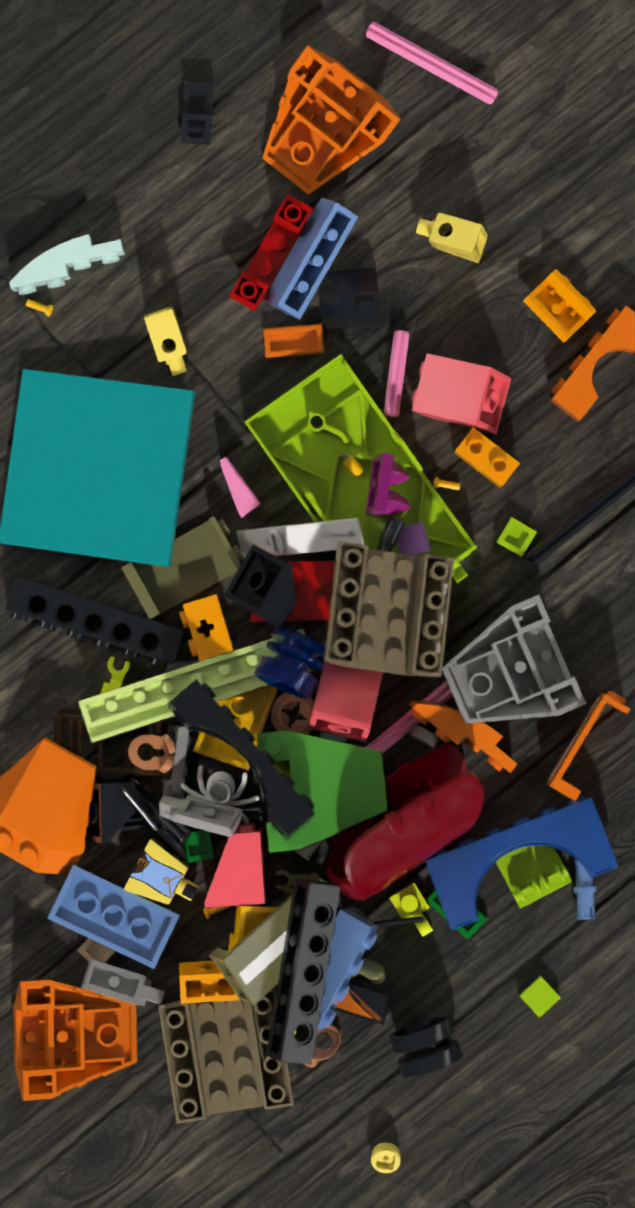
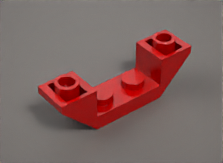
M289 194L286 195L273 218L270 230L246 272H242L229 298L254 312L256 311L304 229L313 211L312 207Z

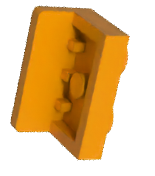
M557 269L523 300L563 343L596 312L590 301L582 296L571 285L569 279Z

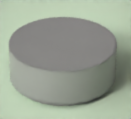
M414 725L409 733L412 738L432 749L439 742L438 736L419 725Z

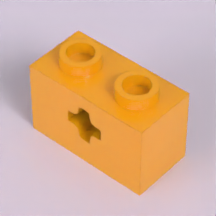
M474 427L454 452L499 488L505 484L520 464Z
M218 594L183 604L184 611L179 613L184 629L190 628L193 639L188 640L193 657L198 656L199 661L235 651ZM203 620H206L207 624H213L214 629L210 630L209 637H206L205 633H199L198 628L202 626Z
M213 961L179 963L181 1003L239 1000Z

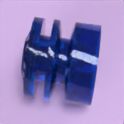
M274 627L271 636L278 642L268 641L266 647L276 654V657L261 656L253 675L283 692L303 699H310L318 680L308 673V670L322 671L324 669V665L317 659L324 660L325 647L303 633Z

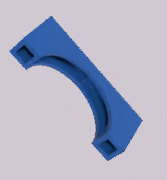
M584 796L578 797L576 801H569L568 807L557 810V807L546 809L540 813L541 817L531 821L529 817L522 818L512 823L513 827L504 831L501 828L493 829L485 833L486 838L474 841V838L464 840L457 844V849L449 852L446 849H441L430 857L431 859L425 860L451 930L479 921L477 893L483 877L496 861L517 849L529 846H548L560 849L576 858L584 866L590 878L618 868V863L592 798L585 800Z

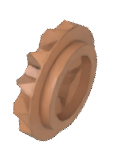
M298 691L282 694L275 700L271 709L273 726L277 731L287 730L307 735L312 731V729H309L314 701L305 693ZM299 702V713L307 718V720L296 719L291 727H289L290 716L283 712L282 709L293 710L294 706Z

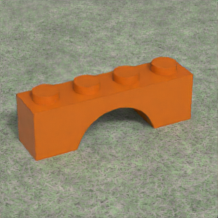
M625 306L622 311L617 308L606 321L610 325L603 335L599 331L588 343V346L591 348L585 358L579 355L569 367L573 371L567 380L561 377L551 390L555 394L551 401L577 422L583 418L599 398L592 381L593 369L598 359L613 351L635 352V312L628 306Z

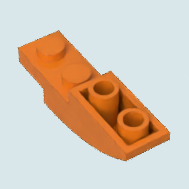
M412 700L409 703L415 710L411 715L423 725H426L428 722L433 724L437 728L434 734L448 744L452 740L459 745L466 736L467 739L464 743L476 753L482 749L489 755L486 761L499 772L502 768H505L511 773L517 766L514 760L496 746L503 736L485 722L465 723L458 708L442 703L424 700Z

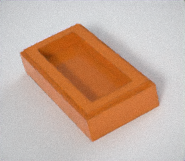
M322 323L263 328L266 359L324 354Z

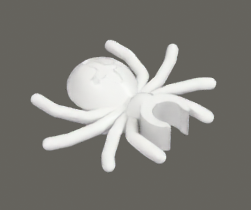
M202 765L198 767L197 780L200 792L203 795L191 790L183 783L180 785L186 793L193 797L231 807L251 804L260 799L259 796H254L249 799L234 801L239 798L246 786L248 777L246 772L242 774L241 784L235 794H233L235 790L233 778L230 774L223 771L216 772L209 777L206 786L207 790H205L202 778L204 767ZM243 814V819H242V820H243V822H244L245 824H248V823H249V820H248V818Z

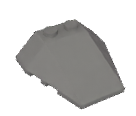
M539 595L511 606L442 668L465 723L559 716L586 704L575 676L571 677L548 623L551 621Z

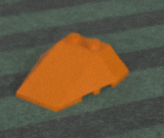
M307 45L289 71L287 85L279 103L280 107L268 138L263 159L305 193L310 194L384 143L401 118L381 94L343 64Z
M46 737L36 744L0 777V852L36 873L68 875L73 864L77 866L85 851L86 830L90 818L88 815L97 766Z
M49 979L19 981L13 1006L14 1066L23 1101L53 1099L60 1096L63 1092L75 1087L79 1088L91 1080L107 1076L138 1062L136 1005Z

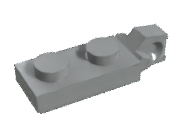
M169 724L167 734L175 743V753H173L175 759L171 769L166 773H162L161 782L164 783L162 797L165 795L184 799L185 793L180 785L187 775L185 759L186 751L191 745V735L185 726Z
M164 795L159 802L160 816L176 823L231 838L243 819V811L241 809L187 795L186 799H177Z
M90 959L81 985L82 989L136 1006H145L146 1001L160 1004L165 991L150 987L152 980L147 979V976Z

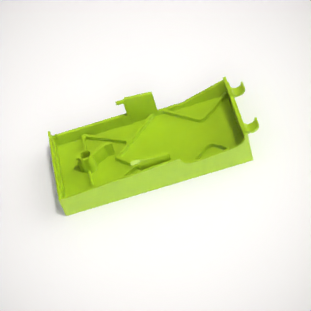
M342 354L245 421L251 433L314 522L358 518L364 545H368V549L377 548L379 538L383 532L381 527L365 515L373 458L381 453L394 455L393 461L402 465L410 476L405 482L398 485H390L389 488L402 495L411 505V508L406 510L407 514L401 520L406 523L404 527L424 522L431 546V551L415 556L428 554L454 558L452 575L454 580L458 583L468 576L459 562L469 556L470 552L475 550L477 546L423 473V468L397 431H394ZM345 453L348 456L352 455L362 466L363 472L361 475L354 476L343 463L345 459L342 457L347 458Z

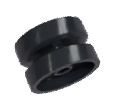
M444 1015L422 1020L389 1035L393 1051L405 1053L397 1061L402 1077L408 1078L430 1073L449 1066L463 1057L459 1042L448 1039L455 1032L450 1016Z

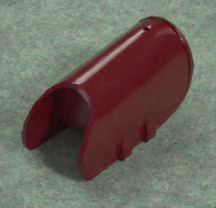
M443 743L411 763L405 762L396 767L397 771L385 778L388 811L328 838L332 850L327 860L328 877L334 885L341 887L340 891L351 899L366 901L367 898L378 894L433 854L469 831L481 813L485 796L484 787L475 774L467 771L464 756L453 744Z

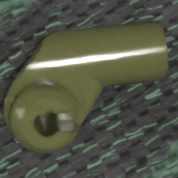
M362 958L364 962L357 975H352L350 979L362 975L370 979L374 985L382 984L386 979L385 969L382 965L369 958Z

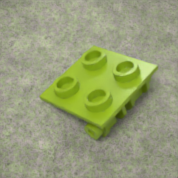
M524 847L512 851L496 861L520 909L572 882L554 847Z

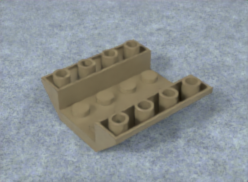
M339 541L336 552L324 662L348 668L391 674L441 677L454 558L428 554L412 556L368 549V545Z
M273 987L255 1005L241 1000L181 1003V1000L158 1006L177 1124L204 1120L207 1118V1115L255 1107L264 1106V1109L268 1110L294 1106L288 1063L279 1062L266 1056L276 998V987Z

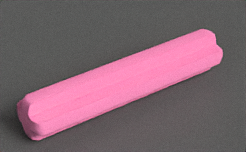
M395 330L393 334L384 405V415L387 417H398L400 412L409 342V332L403 330Z

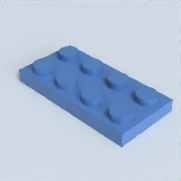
M73 864L48 919L155 969L180 915L137 894L128 892L124 888Z

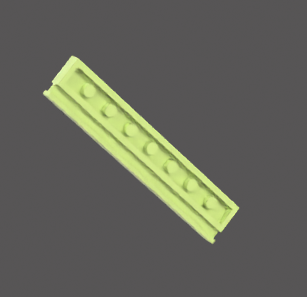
M300 629L78 701L91 743L175 716L168 708L169 702L196 679L201 685L206 683L216 695L213 699L219 702L314 671L317 668L314 664L304 630Z

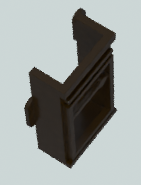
M60 709L58 715H54V742L83 758V723L85 722L81 710ZM163 720L149 724V735L163 736ZM103 740L99 741L96 779H123L126 775H162V772L158 769L144 770L141 768L103 767ZM149 744V760L154 756H163V750L154 749Z

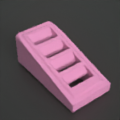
M224 457L220 460V465L237 511L243 519L261 506V503L229 459Z

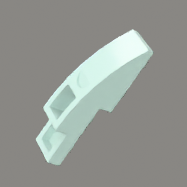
M89 234L71 239L47 250L28 263L9 282L10 288L14 292L19 291V295L36 292V287L47 285L48 288L65 285L64 280L71 279L69 267H73L74 270H82L91 267V262L102 260L103 264L119 261V256L125 255L123 243L119 239L93 245Z

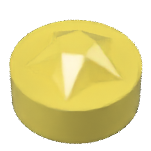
M380 1143L373 1148L371 1163L377 1171L391 1173L400 1166L401 1152L397 1146L391 1143Z

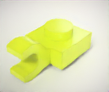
M111 656L109 658L107 667L112 678L109 683L104 682L100 694L123 687L125 675L130 669V661H125L124 668L117 670L114 668L115 657Z
M415 882L389 897L401 918L423 917V922L415 923L423 937L433 931L423 914L430 907Z

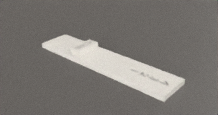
M358 518L246 529L236 532L244 558L253 544L274 556L337 550L339 541L364 545Z

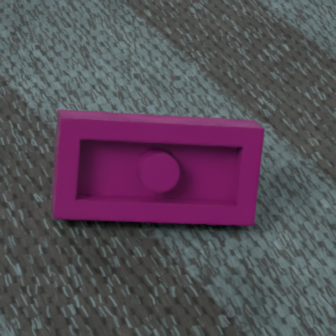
M381 453L373 458L365 515L377 517L382 514H398L411 508L409 502L402 495L389 489L390 485L401 484L410 477L402 465L393 461L394 455Z

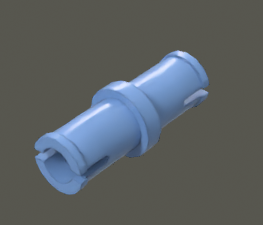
M574 860L576 887H573V893H576L577 920L596 919L594 893L597 892V886H594L593 878L589 877L584 866L578 860Z

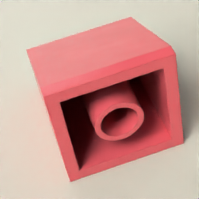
M427 354L425 361L420 366L418 389L414 391L412 396V411L422 416L468 428L474 427L476 430L497 435L511 378L488 366Z
M325 662L309 729L366 742L372 724L383 672L348 668Z
M241 823L232 838H228L205 899V908L265 904L267 897L262 827L255 828V823Z

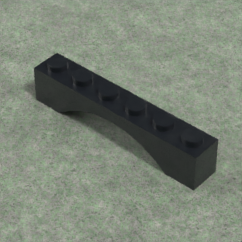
M196 679L169 702V710L187 730L204 733L223 741L234 748L248 762L263 790L267 820L288 841L314 818L316 813L312 810L315 808L313 802L305 794L300 796L293 788L295 783L284 771L281 774L273 766L275 761L265 749L260 751L254 745L255 738L245 727L240 729L233 721L235 716L226 705L221 707L213 699L216 696L213 690L206 683L201 685Z

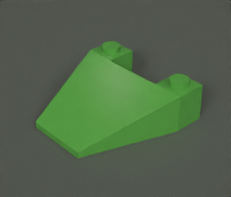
M287 730L257 734L260 751L265 749L272 756L275 763L290 762L291 779L295 783L293 788L300 796L305 794L313 802L315 808L312 810L316 813L314 818L288 841L280 835L270 822L266 823L269 852L306 849L388 811L382 751Z

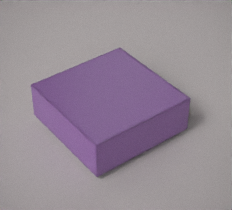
M424 522L403 528L397 542L400 554L415 556L431 551Z

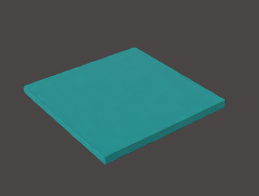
M23 369L0 526V544L171 567L195 391Z

